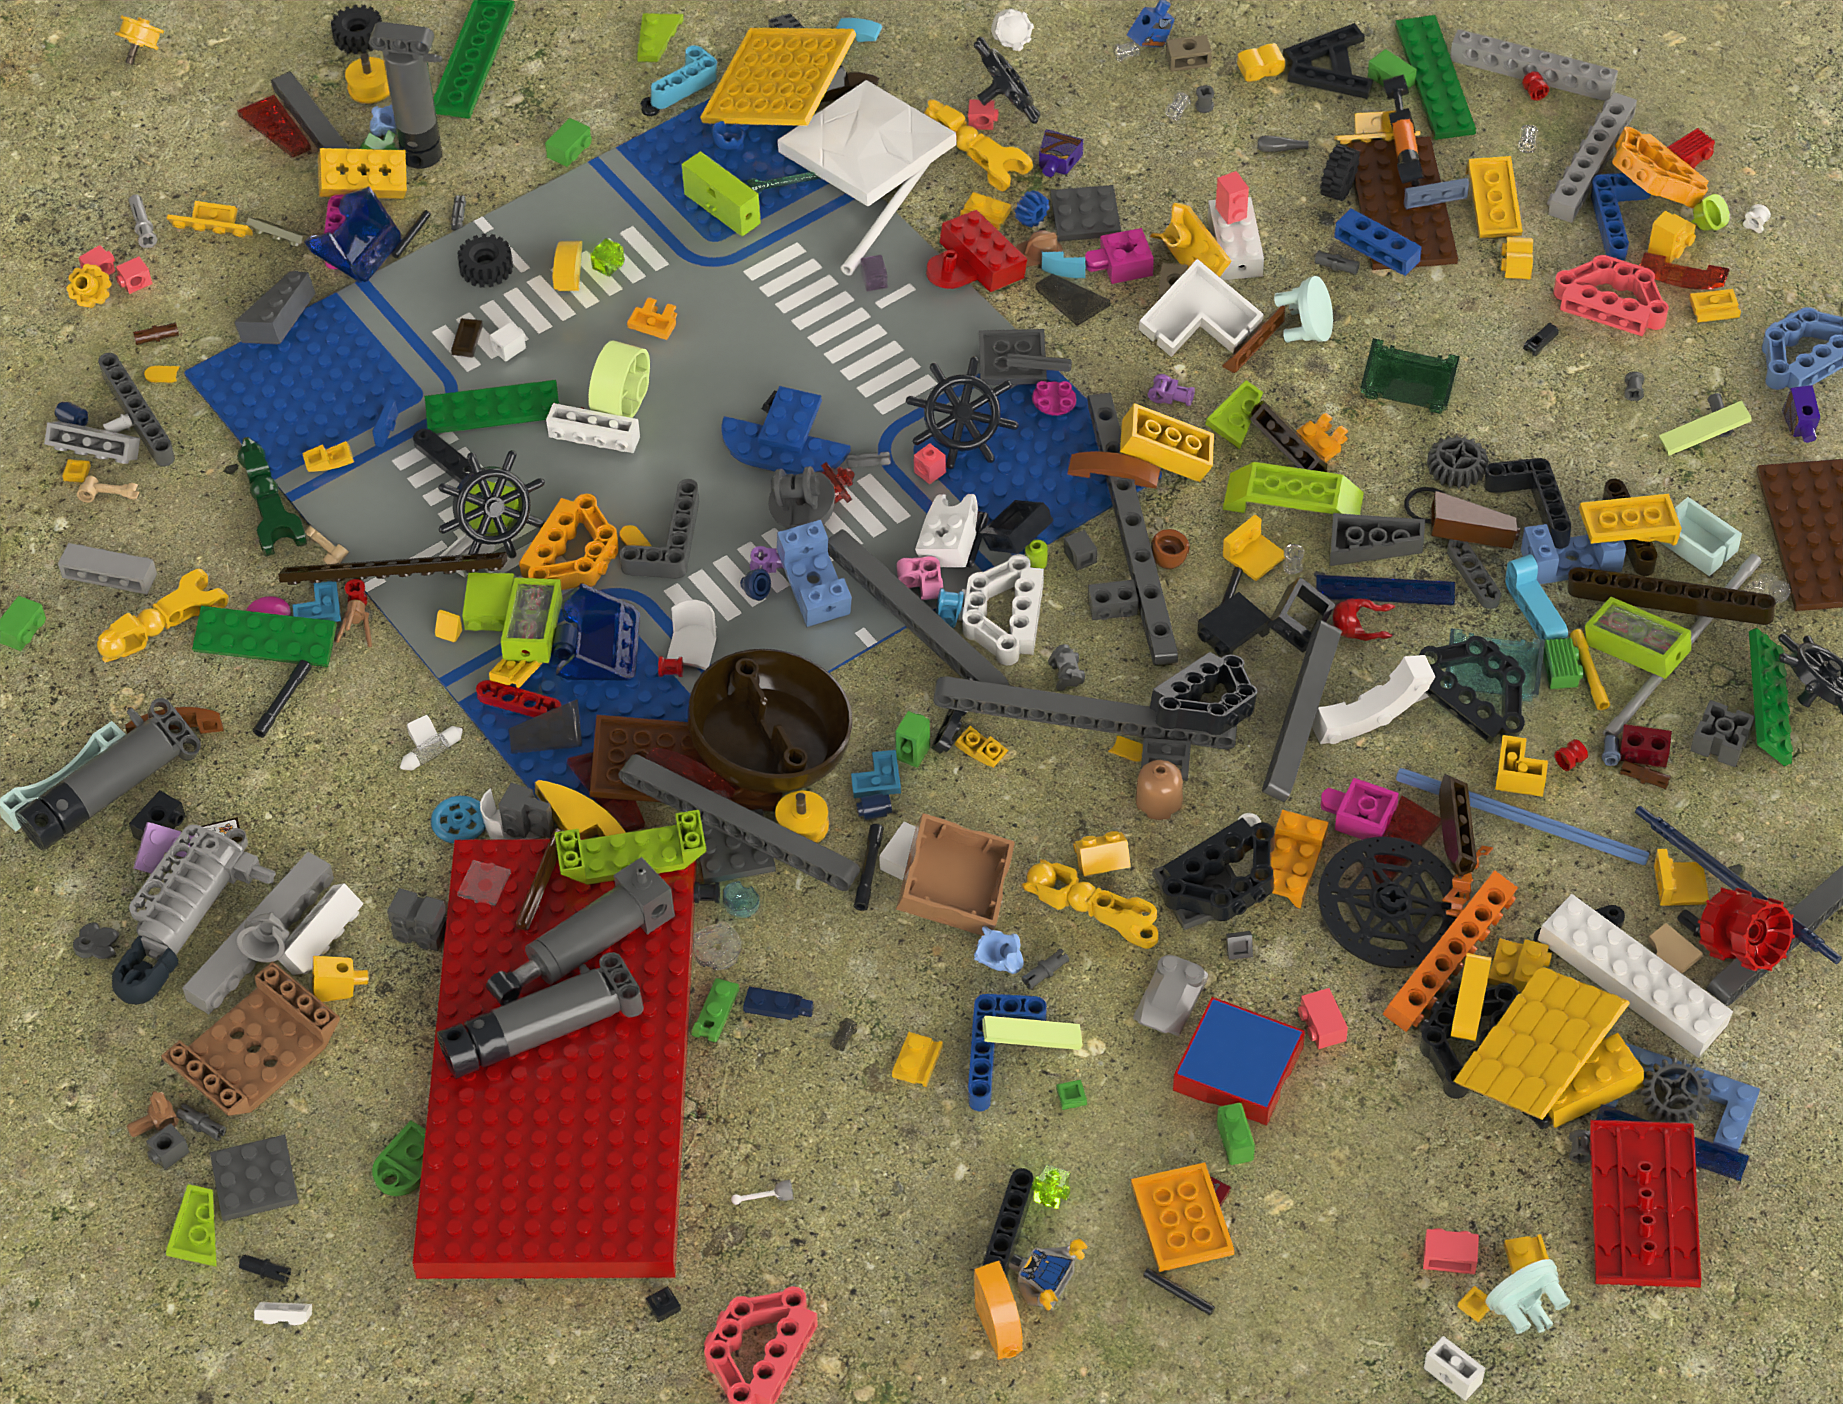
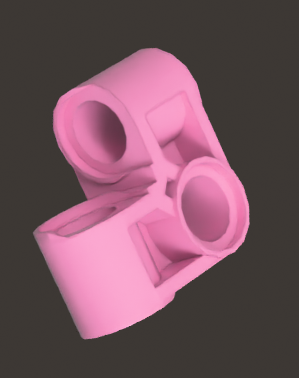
M936 557L903 558L897 562V578L908 588L920 587L921 600L938 599L940 588L943 589V580L941 578L940 562Z

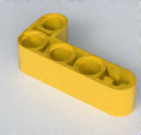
M1471 953L1466 955L1451 1031L1452 1037L1476 1041L1492 960L1491 957Z

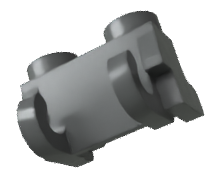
M1067 644L1059 645L1052 652L1048 663L1053 669L1058 668L1057 676L1060 680L1057 681L1056 688L1058 691H1063L1068 686L1077 687L1078 684H1083L1085 672L1079 670V654L1073 652V649H1070Z

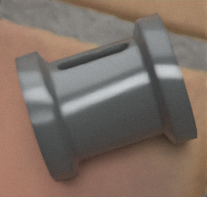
M1208 85L1199 86L1196 90L1198 100L1195 103V108L1200 113H1209L1214 108L1212 98L1215 95V91Z
M1633 371L1627 373L1624 380L1627 384V388L1624 391L1625 398L1630 401H1639L1644 397L1642 385L1645 377L1640 372Z
M1582 1129L1570 1132L1569 1140L1572 1142V1150L1569 1152V1159L1576 1163L1589 1162L1591 1160L1590 1132Z

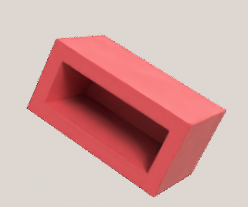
M1237 171L1217 178L1216 209L1228 225L1247 218L1249 187Z
M1330 988L1301 996L1298 1013L1300 1019L1306 1021L1308 1036L1311 1041H1315L1317 1048L1322 1049L1345 1042L1347 1040L1348 1027Z
M1441 1228L1427 1229L1424 1242L1423 1269L1475 1274L1478 1262L1479 1234H1472L1468 1231L1452 1232Z

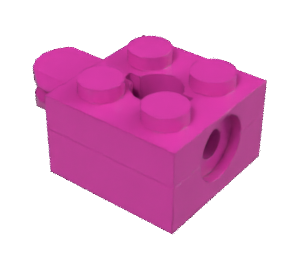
M1142 228L1103 235L1100 238V249L1087 251L1085 254L1086 269L1090 272L1106 269L1111 284L1153 276L1154 258Z
M1353 778L1346 793L1332 788L1325 789L1321 795L1320 806L1323 811L1336 815V831L1359 839L1384 837L1396 813L1399 793Z

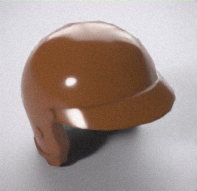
M1161 530L1152 539L1151 549L1155 563L1163 569L1179 567L1185 561L1187 554H1189V542L1185 535L1177 530Z

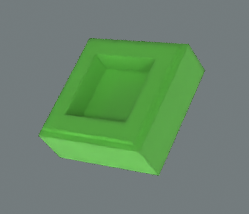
M1081 1079L1056 1085L1062 1110L1087 1105V1098Z

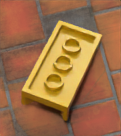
M1511 156L1469 159L1466 166V174L1470 176L1479 239L1521 236L1523 230Z
M1173 203L1171 222L1163 233H1152L1150 235L1151 238L1162 240L1180 264L1188 265V268L1198 259L1220 277L1232 262L1188 205Z
M1669 494L1583 502L1579 506V511L1591 544L1636 539L1645 542L1660 541L1674 546L1678 542L1682 529Z

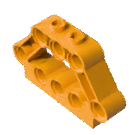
M1624 127L1615 144L1617 152L1612 160L1615 167L1651 195L1661 196L1682 203L1690 208H1694L1703 200L1708 191L1707 184L1709 181L1651 134H1642L1632 127Z
M585 493L579 495L574 502L564 498L559 500L519 561L521 577L560 579L561 590L576 587L590 588L597 583L601 575H605L608 564L618 554V538L616 528L607 522L598 508L595 496ZM579 523L584 524L594 540L585 546L584 557L556 564L557 557L562 556L566 552L568 540L576 537Z

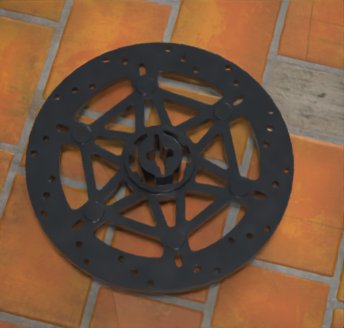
M1394 837L1362 839L1341 849L1325 867L1318 888L1320 914L1333 938L1345 950L1357 958L1386 968L1416 967L1422 963L1457 918L1446 915V910L1451 909L1452 903L1434 901L1420 875L1423 872H1427L1438 885L1443 898L1453 888L1452 879L1454 876L1437 856L1413 842ZM1374 856H1397L1411 861L1409 867L1378 863ZM1360 862L1364 869L1350 887H1339L1338 884L1344 872L1354 863ZM1383 870L1402 874L1394 881H1391ZM1373 871L1376 872L1384 883L1376 884ZM1367 876L1371 889H1356L1361 880ZM1408 876L1412 879L1407 888L1400 885ZM1415 883L1419 885L1426 899L1411 895ZM1459 892L1454 897L1460 898ZM1353 896H1369V902L1354 898ZM1338 902L1347 903L1360 927L1357 933L1353 932L1344 921L1339 911ZM1412 902L1427 906L1428 908H1412ZM1355 905L1371 910L1366 921L1362 919ZM1410 915H1425V918L1417 928H1414ZM1374 916L1382 920L1373 928L1369 926ZM1432 916L1442 917V924L1436 934L1425 943L1421 942L1418 935ZM1405 920L1409 933L1405 932L1398 921ZM1387 923H1390L1398 934L1380 932L1379 930ZM1373 937L1401 941L1405 943L1407 949H1385L1375 946L1369 941Z

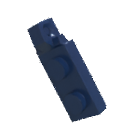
M748 987L743 1005V1012L786 1020L798 1018V1015L812 1017L814 1010L813 1001L803 999L802 996L755 987Z

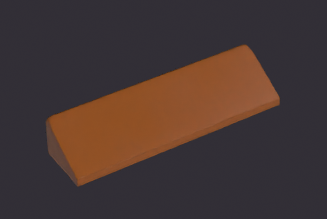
M1285 306L1279 307L1269 315L1228 358L1222 367L1235 374L1284 323Z

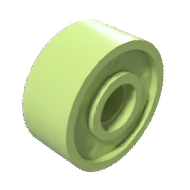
M614 340L604 346L597 358L590 380V410L629 418L635 416L646 395L649 384L650 358L646 349Z

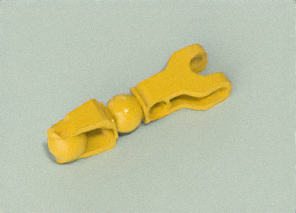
M930 99L928 101L924 114L956 132V147L967 152V155L974 162L987 171V180L996 189L1005 191L1010 187L1011 178L1007 173L1008 171H1015L1025 175L1033 169L1031 158L1021 149L1002 147L991 138L984 136V134H979L974 127L968 126L965 116L961 112L936 100Z
M200 568L185 574L180 579L178 589L161 598L157 603H154L153 608L142 610L137 617L126 613L101 633L98 637L97 649L100 655L103 656L102 660L105 663L111 662L120 657H127L143 650L146 647L148 637L159 635L164 627L168 630L170 627L176 626L191 617L199 616L201 606L225 608L229 600L228 595L220 588L202 591L208 585V575Z
M1040 859V863L1034 864L1029 868L1026 882L1022 884V888L1024 891L1038 895L1039 900L1058 910L1071 905L1076 911H1088L1089 916H1094L1099 922L1116 929L1128 942L1141 948L1149 949L1157 944L1159 940L1158 930L1152 924L1157 918V909L1152 903L1139 897L1126 899L1110 891L1101 890V888L1096 890L1095 886L1091 883L1079 882L1076 869L1059 863L1052 864L1045 859ZM1057 879L1067 884L1060 890L1053 889ZM1142 912H1149L1150 914L1143 916ZM1144 932L1152 937L1142 938L1140 933Z

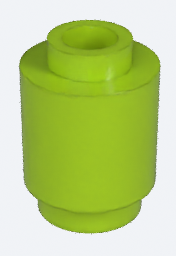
M1035 539L1025 547V556L1030 560V568L1045 569L1048 564V546L1042 540Z

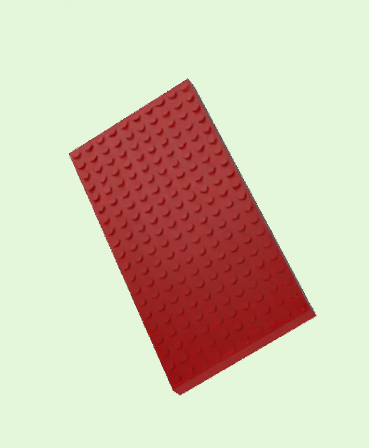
M550 839L454 840L412 1263L416 1279L676 1278L695 913L694 885L697 875V859L685 869L657 873L671 887L675 913L673 918L649 934H646L641 927H638L584 963L590 970L600 968V958L607 953L619 954L639 986L644 1006L641 1014L635 1017H627L621 1011L616 1012L614 1015L485 1068L479 1065V1070L455 1079L444 1059L438 1042L437 1032L458 1023H462L464 1026L466 1020L500 1007L501 1004L486 988L490 977L500 971L506 973L509 971L513 972L527 963L529 958L525 951L526 945L616 886L615 880L587 885L561 875L559 859H557L529 929H518L516 920ZM579 967L552 985L580 975ZM539 976L522 987L518 999L552 985L547 984Z

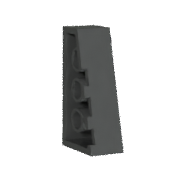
M288 272L234 321L242 343L280 344L316 294L308 272Z
M1333 513L1330 566L1420 554L1423 552L1425 519Z

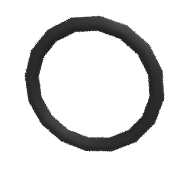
M1434 487L1414 489L1405 498L1404 508L1407 514L1413 519H1425L1416 516L1410 510L1409 501L1411 497L1424 491L1443 492ZM1425 519V523L1431 524V520Z

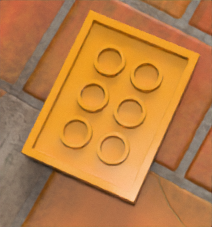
M1205 1162L1131 1179L1133 1193L1159 1272L1234 1255V1247Z

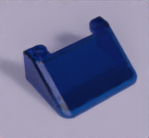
M369 186L343 196L340 201L339 211L342 215L346 216V219L333 234L328 232L322 235H312L304 241L314 255L359 283L367 282L401 241V233Z
M580 584L562 602L563 617L568 623L577 624L578 637L574 654L568 660H563L557 665L556 675L567 680H631L636 674L640 625L639 611L632 604L585 584Z

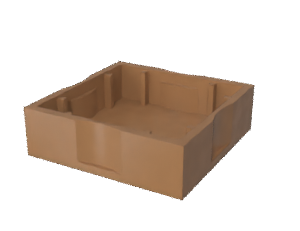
M923 813L915 827L896 910L981 936L984 935L982 931L983 926L994 930L1003 898V882L1009 871L1015 841L983 831L969 830L954 822Z

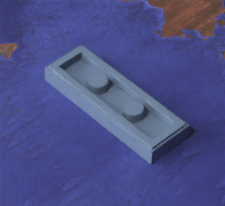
M1467 178L1406 188L1404 206L1408 209L1466 199L1468 197L1469 181Z

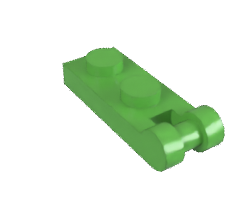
M718 978L715 979L699 1018L693 1026V1037L700 1038L703 1036L708 1038V1041L717 1042L740 990L739 984Z

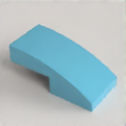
M841 18L836 29H854L857 41L867 42L876 41L882 25L865 19Z
M1042 252V270L1062 277L1085 278V257L1064 258L1063 252Z

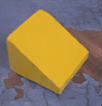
M439 610L435 636L456 642L463 631L460 616Z

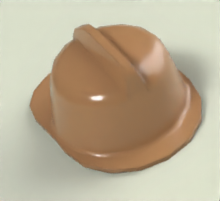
M1045 230L1034 232L1028 241H1024L1016 246L1027 258V267L1042 264V252H1063L1062 245L1057 241L1055 232Z

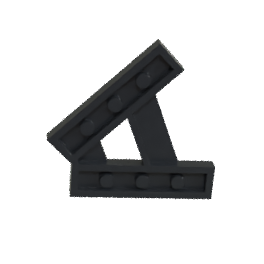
M1353 23L1283 49V56L1291 65L1287 82L1368 99L1373 86V79L1352 75L1347 50L1348 47L1364 42L1365 35ZM1329 55L1331 70L1312 66L1311 61Z

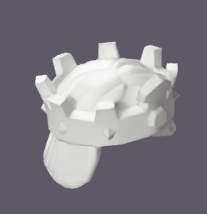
M1005 9L994 17L991 32L994 39L999 40L1003 46L1020 51L1023 49V45L1029 43L1032 39L1030 36L1034 25L1027 18L1028 14L1025 12L1021 13L1018 10Z

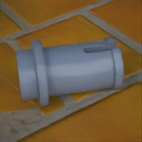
M1608 735L1604 738L1602 760L1608 766H1615L1621 760L1619 738H1616L1615 735Z

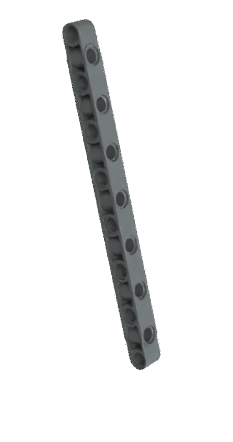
M1111 393L1088 395V409L1098 450L1100 452L1124 454L1120 452L1121 429ZM1105 475L1131 580L1134 579L1138 597V608L1153 665L1178 663L1177 646L1134 480Z

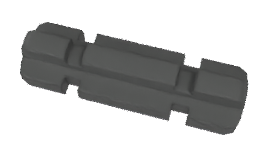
M456 195L454 197L452 219L450 222L453 231L463 226L462 222L466 206V197L463 195Z
M888 451L880 452L878 455L877 452L859 454V456L852 454L847 455L846 458L848 468H857V465H860V467L878 466V463L889 465L891 462Z

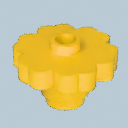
M85 264L82 269L75 268L73 273L69 275L71 283L67 286L69 297L77 301L79 306L93 308L96 303L101 305L109 297L107 289L111 287V281L109 280V275L102 272L99 266Z

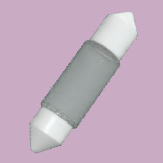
M451 726L412 749L410 753L403 757L400 769L412 771L449 749L450 746L461 740L462 728Z

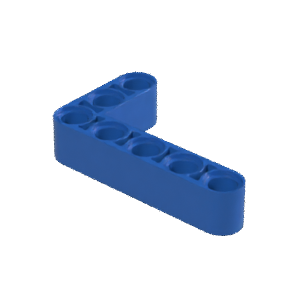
M1624 173L1595 176L1592 182L1591 201L1606 255L1626 261L1629 241L1618 202L1646 200L1650 198L1651 194L1643 190Z
M981 994L975 999L968 1083V1102L971 1109L978 1112L985 1111L991 1104L995 1042H984V1033L981 1032L983 1030L982 1020L984 1016L1046 1021L1047 1006L1045 1000L1041 997Z

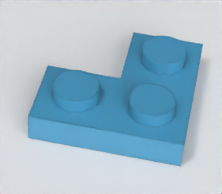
M337 582L315 583V601L293 604V616L335 622L341 621Z
M896 750L872 752L874 771L851 774L854 798L883 793V795L901 793Z

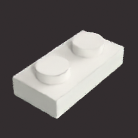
M260 1302L254 1310V1320H262L265 1324L288 1321L291 1325H301L307 1322L312 1315V1304Z

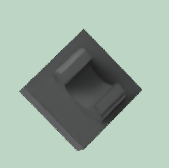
M1250 931L1226 934L1227 956L1229 960L1253 957L1252 934Z

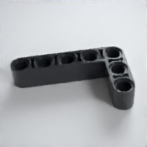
M1543 458L1490 463L1486 466L1484 488L1488 492L1501 493L1531 489L1542 523L1547 524L1555 548H1566L1570 544L1571 521L1549 461Z

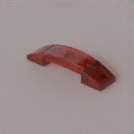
M1646 252L1640 263V266L1654 272L1656 280L1687 289L1705 290L1724 287L1730 272V268L1708 265L1707 270L1666 263V256Z
M652 748L646 756V759L729 800L735 794V789L718 774L685 755L667 749Z

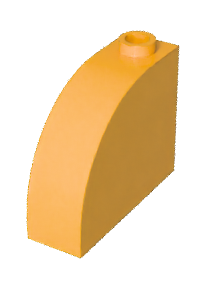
M996 1261L974 1269L975 1308L999 1360L1004 1357L1012 1358L1022 1351V1329L1009 1283L1000 1262Z

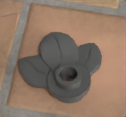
M96 922L88 923L80 929L79 937L73 941V950L81 958L94 956L98 959H107L113 957L116 953L111 945L118 939L119 932L108 927L100 929Z

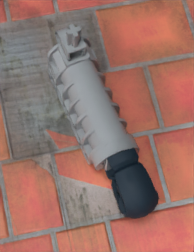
M199 825L187 826L131 901L129 910L132 918L138 921L136 927L138 937L132 943L131 949L126 951L112 973V988L117 997L123 1002L133 1005L144 1004L159 992L169 978V973H172L178 965L176 955L228 882L234 884L236 880H240L250 884L254 878L266 884L273 883L276 872L260 866L257 856L244 852L248 845L244 830L233 828L223 836ZM196 833L198 834V837H193L190 840L189 835L194 836ZM234 837L243 838L238 844L232 840ZM177 852H187V855L184 858H175ZM170 868H171L172 873H171V874H170V873H167V874L164 876V875H163V872H164V871H165V872H168V871L170 870ZM157 887L161 889L156 895L148 894L152 888ZM143 906H145V911L140 910L139 912H137V908H142ZM147 955L156 959L157 963L153 966L143 961V959Z

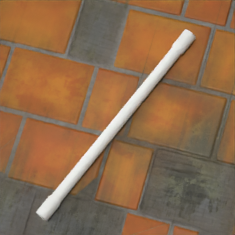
M930 164L904 181L857 248L841 266L844 274L852 275L863 256Z

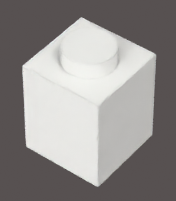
M509 322L490 335L492 351L505 362L526 349L525 333L521 328H517Z

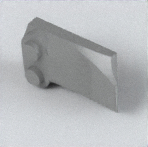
M1165 955L1161 957L1133 1019L1137 1020L1139 1024L1157 1031L1180 1036L1208 980V973L1198 964L1177 956Z

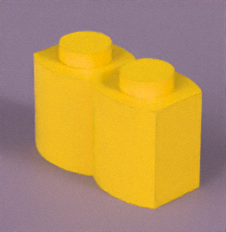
M1266 44L1258 49H1247L1237 54V65L1247 82L1258 81L1265 76H1277L1285 70V60L1276 44Z
M1507 237L1506 243H1502L1501 256H1505V258L1501 259V271H1505V278L1531 279L1533 238Z

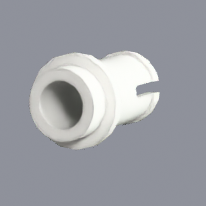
M120 414L121 417L103 424L105 431L118 433L124 429L130 430L129 427L133 426L128 414Z

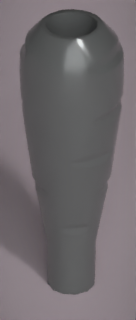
M1270 135L1260 136L1257 142V148L1262 152L1308 149L1309 146L1308 140H1295Z

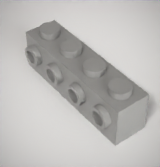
M55 421L47 422L44 444L54 446V449L59 451L70 449L74 450L75 454L88 455L89 453L94 454L95 458L107 460L109 457L114 458L115 462L129 464L130 460H137L140 438Z
M68 543L58 562L62 578L146 595L157 575L152 559L107 551L101 548L86 547L81 544Z

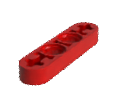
M490 680L481 681L476 686L477 698L484 704L548 722L557 721L562 717L561 703L555 698ZM505 695L514 696V699L511 701H504L502 698ZM527 701L536 702L533 707L524 706V703Z

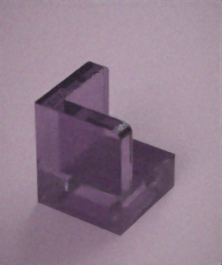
M882 255L860 258L861 274L866 291L888 288L887 271Z

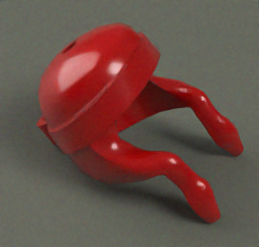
M1352 598L1340 602L1334 608L1332 616L1333 626L1342 630L1341 636L1363 641L1392 637V634L1386 631L1366 633L1356 613L1361 607L1387 612L1395 608L1393 604L1376 605L1368 599Z

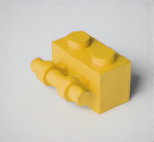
M1111 831L1100 837L1086 836L1080 841H1075V844H1073L1074 853H1077L1078 867L1083 876L1131 867L1128 842L1122 832Z

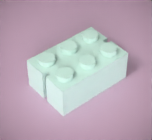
M1687 497L1675 507V512L1682 528L1677 544L1672 546V544L1660 542L1693 566L1711 576L1722 566L1723 561L1726 562L1738 552L1742 533Z

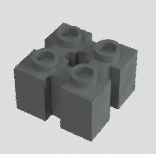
M1710 700L1703 714L1702 721L1700 720L1694 733L1690 751L1705 757H1709L1711 753L1718 756L1717 761L1736 768L1743 747L1746 746L1751 735L1755 716L1737 710L1736 714L1727 711L1728 706Z
M399 888L387 910L389 922L392 924L393 938L401 943H412V941H415L422 949L438 951L445 939L447 917H444L446 913L444 901L428 896L424 899L418 897L415 892Z

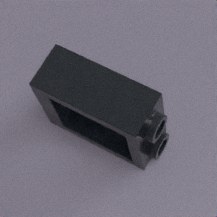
M1014 500L980 534L990 551L1019 554L1054 520L1044 502Z
M1299 577L1288 585L1267 626L1303 653L1307 650L1316 623L1319 620L1327 622L1336 604L1312 587L1309 582ZM1296 596L1320 613L1311 631L1287 614Z

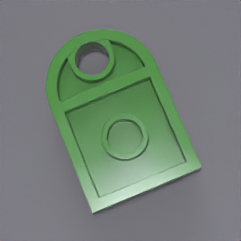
M412 1120L381 1152L372 1167L375 1185L381 1192L390 1196L409 1194L417 1189L421 1182L426 1129ZM393 1176L397 1178L393 1184L387 1185L383 1183L387 1177Z

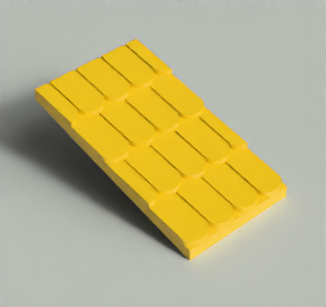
M1541 966L1534 973L1521 994L1518 993L1503 1017L1491 1029L1478 1050L1473 1052L1454 1082L1543 1120L1630 1002L1615 994L1605 992L1592 985L1585 984L1572 977H1567Z

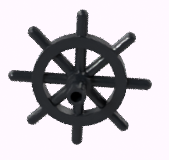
M978 37L974 43V48L981 55L983 64L993 78L991 85L980 94H977L978 99L986 106L996 96L1005 94L1019 111L1026 114L1032 124H1036L1041 114L1033 105L1032 95L1022 81L1021 76L996 49L989 47L983 37Z
M975 356L970 358L967 375L961 374L946 378L938 364L931 363L929 368L938 384L931 390L927 399L914 396L906 398L907 404L924 408V420L927 430L913 438V444L920 445L932 437L940 445L949 449L946 467L950 470L955 467L958 451H970L979 448L987 462L993 463L995 456L986 442L991 439L998 426L1016 430L1019 427L1016 421L1000 418L1001 411L997 396L1012 387V383L1005 381L992 389L986 382L975 377L979 359ZM964 385L961 401L951 386ZM974 387L983 395L969 403L972 388ZM943 391L952 406L936 402L938 396ZM984 404H989L990 415L975 411ZM934 411L950 414V416L936 424ZM972 420L988 424L982 435ZM955 423L952 439H950L941 431ZM964 425L973 440L961 441Z
M514 450L508 452L502 468L496 466L481 468L476 454L470 452L467 455V459L473 472L468 474L457 488L445 483H441L438 487L440 492L454 496L453 515L455 518L440 525L439 532L445 534L459 527L465 535L473 539L468 554H478L482 544L496 545L503 543L508 557L513 559L517 553L511 539L520 533L526 523L538 528H542L545 523L544 520L529 515L531 508L529 493L543 487L545 481L543 478H538L525 485L517 475L510 472L517 456ZM498 477L491 493L486 479ZM506 481L510 482L515 490L501 496ZM478 483L481 492H478L476 495L469 493ZM518 499L517 510L505 506V504ZM466 501L478 506V508L465 513ZM501 514L513 518V521L507 527H505ZM483 515L478 530H474L469 522ZM491 519H493L498 532L486 534Z
M1780 634L1778 640L1792 654H1780L1779 661L1790 665L1797 677L1806 685L1805 690L1797 697L1799 703L1809 708L1819 696L1825 701L1838 706L1843 715V658H1839L1828 649L1815 644L1809 635L1804 636L1803 643L1798 645L1786 634Z

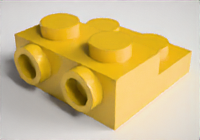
M1500 938L1487 983L1493 985L1509 983L1522 992L1534 973L1541 966L1549 968L1552 953L1548 952L1549 945L1527 939L1524 940V944Z

